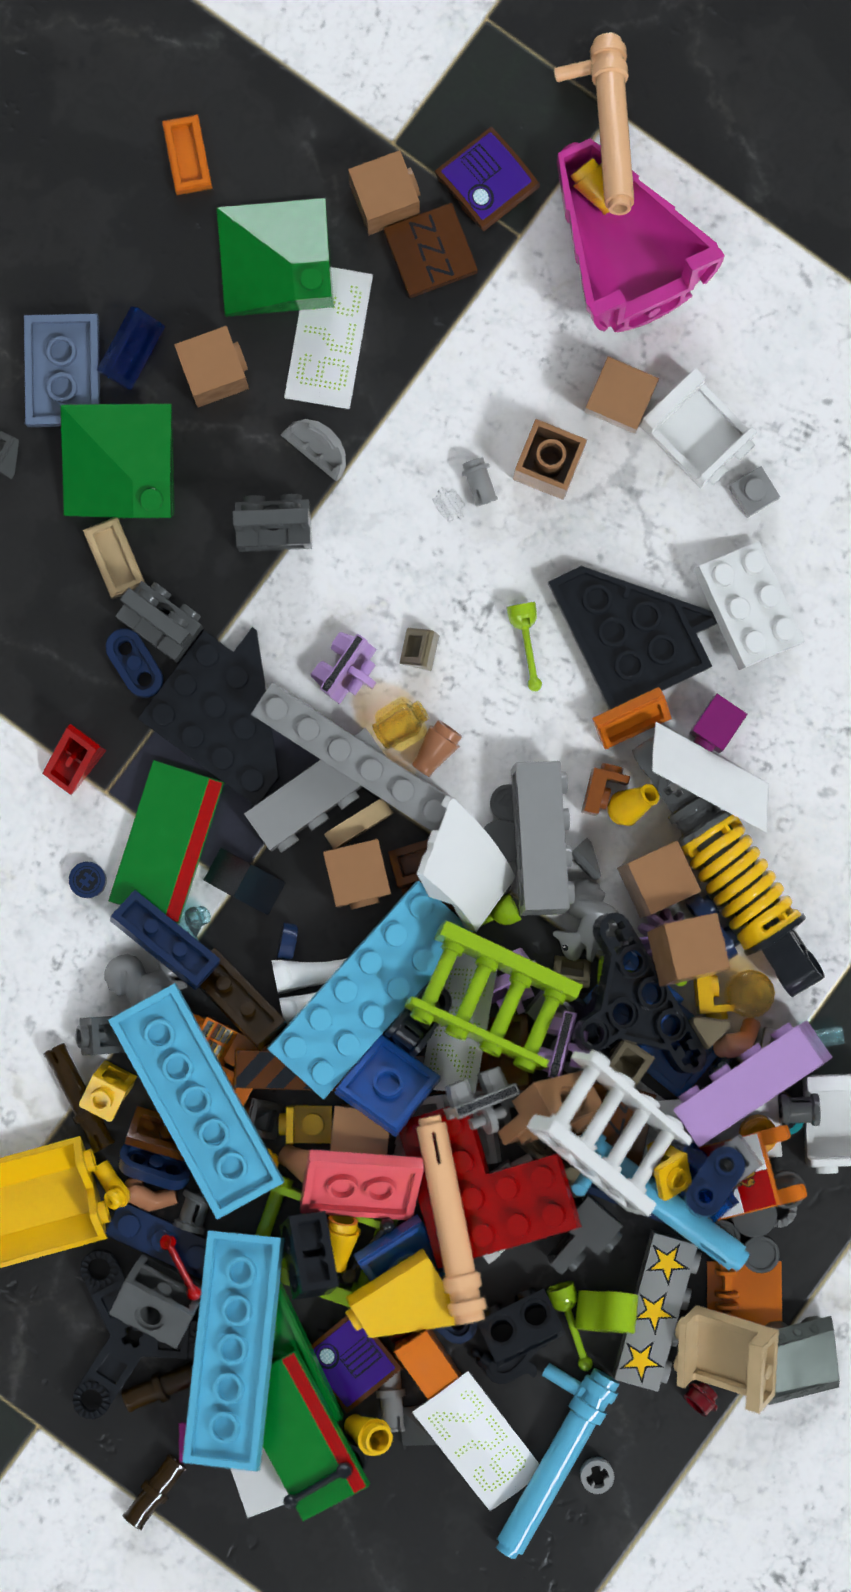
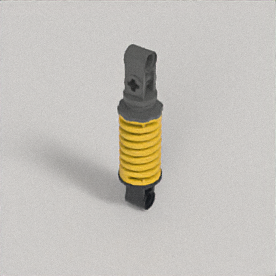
M654 736L634 748L632 753L636 762L650 778L672 812L668 819L671 824L675 823L681 831L682 836L678 842L684 855L693 858L690 861L691 868L698 870L705 867L698 873V879L701 882L713 879L706 885V891L709 894L720 891L713 898L715 905L722 906L728 903L721 910L723 917L730 918L736 915L729 922L730 928L737 930L745 925L737 934V939L745 949L743 951L745 955L749 956L762 951L775 970L781 985L791 997L798 995L824 979L825 974L817 959L807 949L795 931L806 919L804 913H800L799 910L790 907L792 905L790 896H780L784 891L783 885L780 882L773 883L776 880L774 871H766L768 862L764 858L758 859L760 856L759 848L756 846L750 847L753 839L748 834L743 835L745 827L740 819L682 787L681 791L676 790L673 792L670 788L673 782L652 771Z

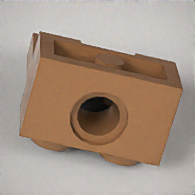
M583 1070L534 1082L517 1096L512 1102L519 1115L497 1132L503 1144L508 1145L520 1142L521 1145H527L540 1139L526 1128L533 1115L549 1118L552 1114L556 1115ZM593 1085L569 1124L572 1127L569 1131L574 1130L576 1134L584 1132L602 1104Z

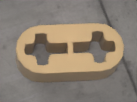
M379 799L338 824L324 835L332 848L337 849L391 816L393 811L386 801Z

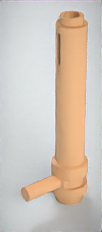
M604 33L594 39L593 45L590 48V60L556 67L554 72L557 82L592 75V81L596 86L604 203L611 214L624 215L629 213L634 205L625 85L628 81L627 51L625 43L622 42L619 35Z
M441 1115L419 1119L420 1127L416 1129L446 1277L443 1279L445 1293H449L451 1301L450 1304H447L449 1315L454 1316L455 1325L481 1321L485 1319L483 1310L487 1309L485 1297L480 1296L479 1287L482 1286L480 1272L475 1271L446 1122H442ZM432 1132L434 1133V1136H435V1141H436V1146H437V1151H438V1157H439V1162H440L439 1164L437 1163V1158H436V1153H435V1148H434V1143H433V1138H432Z

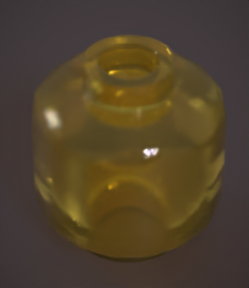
M400 696L376 712V723L372 727L377 738L386 749L392 747L397 751H404L426 736L427 727L425 722L429 720V715L418 700L412 703L408 698Z
M746 969L736 972L729 978L725 985L724 997L726 1004H729L734 1010L732 1012L741 1017L755 1018L762 1016L770 1010L774 1003L775 990L773 983L767 975L757 970Z

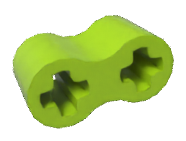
M579 1290L575 1329L635 1334L639 1296L622 1292Z

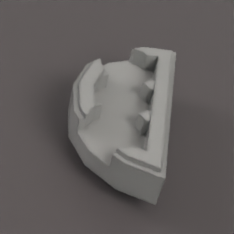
M303 419L292 423L280 434L335 481L342 477L346 467L345 450L340 439L329 427L319 421Z

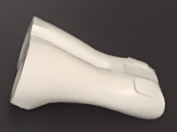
M346 959L326 962L271 960L278 994L323 985ZM316 992L279 998L282 1016L287 1025Z

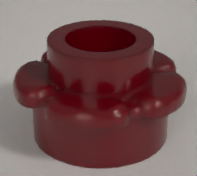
M701 1382L699 1385L695 1383L688 1385L689 1390L683 1397L697 1413L706 1417L711 1410L717 1411L718 1406L715 1400L718 1398V1395L710 1386L704 1382Z

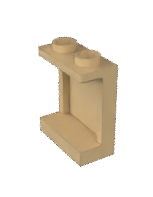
M695 1305L685 1317L679 1319L675 1330V1337L679 1339L678 1353L674 1361V1370L677 1372V1386L685 1388L692 1380H698L745 1395V1410L760 1414L775 1397L779 1330Z

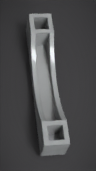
M274 683L270 684L251 715L431 831L439 830L446 808L441 805L443 799L447 796L446 794L353 736Z

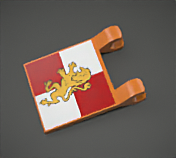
M787 1125L742 1136L763 1165L735 1186L721 1209L714 1216L709 1217L710 1220L716 1222L799 1201L807 1197V1190L804 1184L800 1183L778 1189L766 1145L791 1138ZM732 1139L690 1149L689 1152L695 1174L697 1175L709 1155L715 1149L724 1146ZM706 1190L700 1191L703 1203L712 1201L710 1192Z

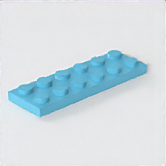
M416 881L272 1041L267 1049L324 1100L403 1011L406 1001L412 996L415 997L430 981L443 952L441 948L442 943L434 940L439 926L445 921H449L465 930L473 931L464 928L456 914L440 900L430 898L423 884L420 881Z
M176 983L108 1020L216 1219L225 1216L284 1183V1179Z
M208 1231L182 1463L260 1471L285 1238Z

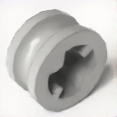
M591 1457L582 1464L580 1479L584 1488L590 1493L603 1494L613 1485L614 1472L610 1463L604 1458ZM594 1466H599L600 1471L603 1469L607 1471V1474L602 1476L603 1483L595 1485L593 1479L589 1482L586 1478L592 1474L591 1468Z

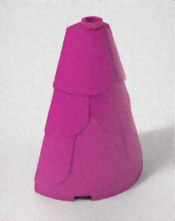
M590 138L581 143H571L558 153L557 167L565 219L571 227L575 260L579 265L587 312L599 330L605 332L608 327H612L615 333L623 332L653 322L693 297L690 291L694 290L695 285L700 280L702 284H707L720 268L725 255L713 239L677 212L675 206L641 182L639 175L633 170L634 205L631 207V211L624 215H613L610 212L603 215L592 202L573 187L575 182L570 177L592 158L598 164L602 163L601 147Z

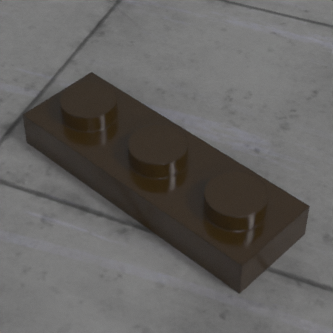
M213 948L211 952L221 959L220 964L199 988L260 1051L280 1034L287 1026V1023L216 948Z

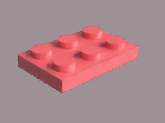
M309 1150L300 1199V1213L308 1214L326 1211V1215L408 1220L413 1217L424 1170L423 1158Z

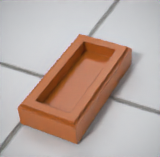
M193 115L162 121L176 194L181 195L212 189L199 116Z
M657 687L592 719L600 742L606 750L655 727L656 722L662 724L672 718L665 696L660 687Z

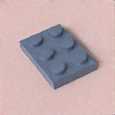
M98 314L24 315L25 424L27 427L61 426V404H100Z

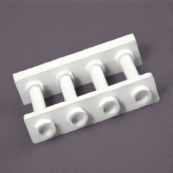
M593 1050L590 1053L575 1051L571 1059L584 1070L556 1115L552 1114L550 1118L534 1114L526 1128L626 1211L649 1217L656 1203L645 1194L647 1191L645 1186L653 1174L654 1168L659 1164L671 1143L690 1146L693 1138L683 1131L685 1126L681 1121L670 1115H665L659 1110L660 1104L654 1098L639 1093L634 1088L636 1083L631 1078L610 1068L611 1062L607 1057ZM595 1080H597L609 1092L582 1137L575 1136L569 1131L572 1127L569 1123ZM620 1102H623L634 1113L607 1158L600 1157L595 1152L597 1149L595 1143ZM645 1123H647L659 1134L632 1179L625 1178L620 1173L622 1171L620 1165Z

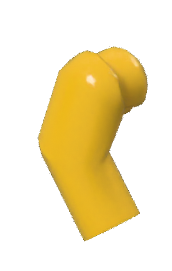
M108 1160L97 1165V1171L93 1172L106 1192L104 1195L105 1204L113 1210L125 1207L130 1201L131 1194L129 1189L119 1178Z

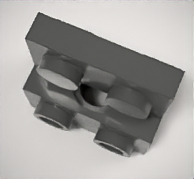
M285 494L280 496L279 501H265V496L252 495L243 497V502H235L233 526L236 531V546L239 552L312 549L311 505L309 499L302 500V495ZM271 528H279L278 530H274V531L268 530V529H271Z
M141 581L135 591L128 588L120 599L124 605L115 617L179 664L204 630L203 626L198 622L201 616L184 603L180 608L171 603L168 599L172 594L156 582L148 586ZM161 611H168L170 613L167 616Z
M587 1192L584 1196L576 1198L574 1201L582 1227L568 1231L547 1256L550 1265L561 1275L567 1269L573 1272L586 1257L584 1253L586 1246L599 1256L603 1250L609 1253L623 1236L619 1233L623 1227L619 1220Z
M142 1253L127 1276L109 1314L120 1319L123 1323L133 1326L151 1335L158 1341L177 1349L200 1305V1298L193 1301L187 1297L188 1288L176 1267L146 1253ZM189 1275L194 1285L201 1289L202 1281Z

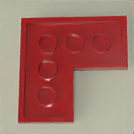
M448 1107L410 1118L399 1132L405 1156L422 1158L416 1129L420 1127L419 1119L441 1115L442 1122H446L473 1259L582 1227L564 1165L558 1153L490 1173L478 1130H472L468 1123V1120L473 1118V1113L460 1119L455 1117L447 1120L443 1109ZM432 1132V1138H433V1143H434V1148H435L437 1163L439 1164L440 1162H439V1157H438V1151H437L435 1136H434V1133ZM424 1169L417 1198L436 1265L439 1269L444 1267Z

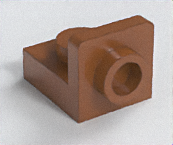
M602 763L601 769L594 767L591 770L581 813L596 816L599 814L600 808L606 810L611 794V788L605 787L606 782L609 781L625 786L629 784L630 776L622 774L624 768Z

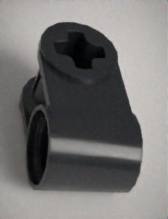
M443 987L438 998L440 1009L449 1012L452 1006V998L447 989ZM426 988L421 990L415 997L421 1000ZM404 1008L384 1034L388 1038L392 1036L410 1050L409 1055L414 1058L430 1040L439 1024L432 1021L431 1025L419 1022L410 1016L411 1010Z

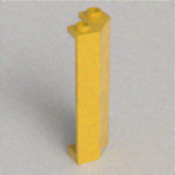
M80 1136L0 1158V1268L107 1239L105 1223L111 1222L109 1209L104 1200L101 1201L93 1172L97 1171L96 1159L92 1149H85Z

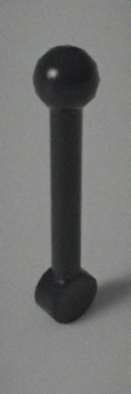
M384 1218L380 1222V1229L367 1246L386 1233L391 1232L394 1229V1221L390 1218ZM357 1260L351 1266H347L345 1272L341 1273L343 1280L347 1283H351L357 1278L356 1271L360 1267Z
M342 1462L335 1472L295 1495H286L283 1499L284 1506L287 1509H294L298 1501L338 1478H348L353 1472L352 1465L348 1462Z

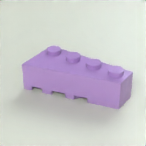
M808 1021L794 1028L788 1022L771 1034L775 1040L762 1049L759 1043H757L740 1055L744 1062L731 1070L729 1065L726 1064L709 1076L713 1083L702 1090L695 1085L678 1097L682 1104L673 1110L698 1147L833 1058Z

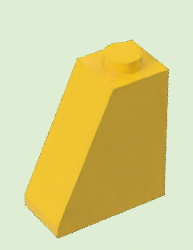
M423 1248L346 1296L351 1307L345 1311L356 1331L364 1328L369 1338L455 1325L454 1316L449 1315L447 1305L451 1303L449 1293H445L443 1280Z

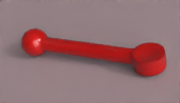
M163 1235L160 1239V1247L168 1250L188 1288L187 1297L193 1301L198 1300L202 1294L201 1289L194 1285L175 1249V1237Z

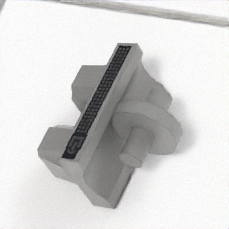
M493 1067L477 1074L483 1090V1094L474 1097L468 1079L446 1086L447 1099L450 1107L443 1109L446 1119L450 1120L455 1117L460 1119L477 1112L476 1117L468 1120L470 1128L474 1130L482 1127L489 1135L496 1133L499 1129L498 1120L506 1117L507 1113L503 1106L495 1109L491 1106L520 1094L516 1083H507L500 1067Z

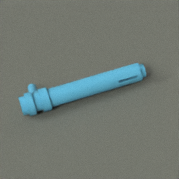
M601 1134L595 1143L597 1147L595 1152L600 1157L607 1158L613 1147L605 1141L607 1137ZM625 1156L620 1165L622 1168L620 1173L625 1178L632 1179L639 1166ZM580 1173L571 1187L572 1192L577 1196H584L592 1182ZM651 1176L645 1186L647 1189L645 1194L656 1203L652 1213L727 1270L732 1268L738 1272L750 1256V1253L745 1250L746 1246L709 1218H700L693 1215L687 1209L685 1200L678 1195L667 1201L660 1199L656 1180Z
M551 1363L547 1365L542 1374L543 1377L568 1391L574 1397L568 1405L571 1410L497 1537L499 1543L496 1548L512 1559H516L518 1554L522 1555L594 1428L596 1425H601L606 1417V1407L609 1403L613 1404L618 1396L616 1390L620 1383L599 1369L594 1368L590 1375L586 1374L582 1382Z

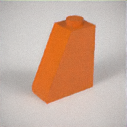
M432 1329L414 1331L409 1336L395 1342V1354L428 1400L462 1376Z

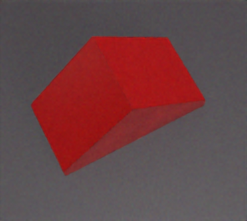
M70 724L63 733L42 774L72 795L106 752V749Z

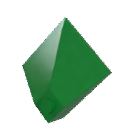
M326 198L217 207L226 317L334 307Z
M172 404L60 405L64 516L171 518L175 514Z

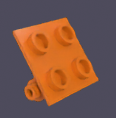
M707 1261V1308L764 1326L769 1322L782 1321V1261H778L776 1267L767 1273L753 1272L745 1264L736 1272L732 1268L727 1270L717 1261Z

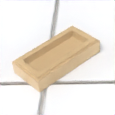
M113 517L83 530L112 599L124 595L128 588L135 590L141 581L145 583L119 518Z

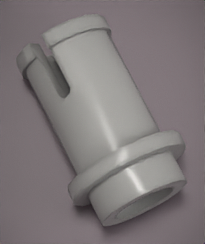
M483 457L462 464L464 471L461 474L467 477L475 501V507L497 500V495L487 468L490 467L489 463L485 464Z

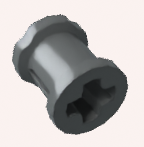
M786 1093L779 1094L780 1126H788L789 1123H811L812 1126L820 1125L821 1112L818 1093H812L810 1097H787Z
M185 1188L183 1191L185 1200L179 1218H175L172 1225L191 1233L204 1235L206 1228L203 1225L208 1213L209 1204L202 1192Z

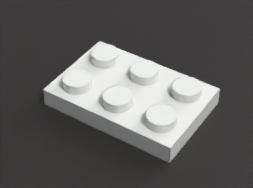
M760 542L736 550L693 569L739 670L805 642Z

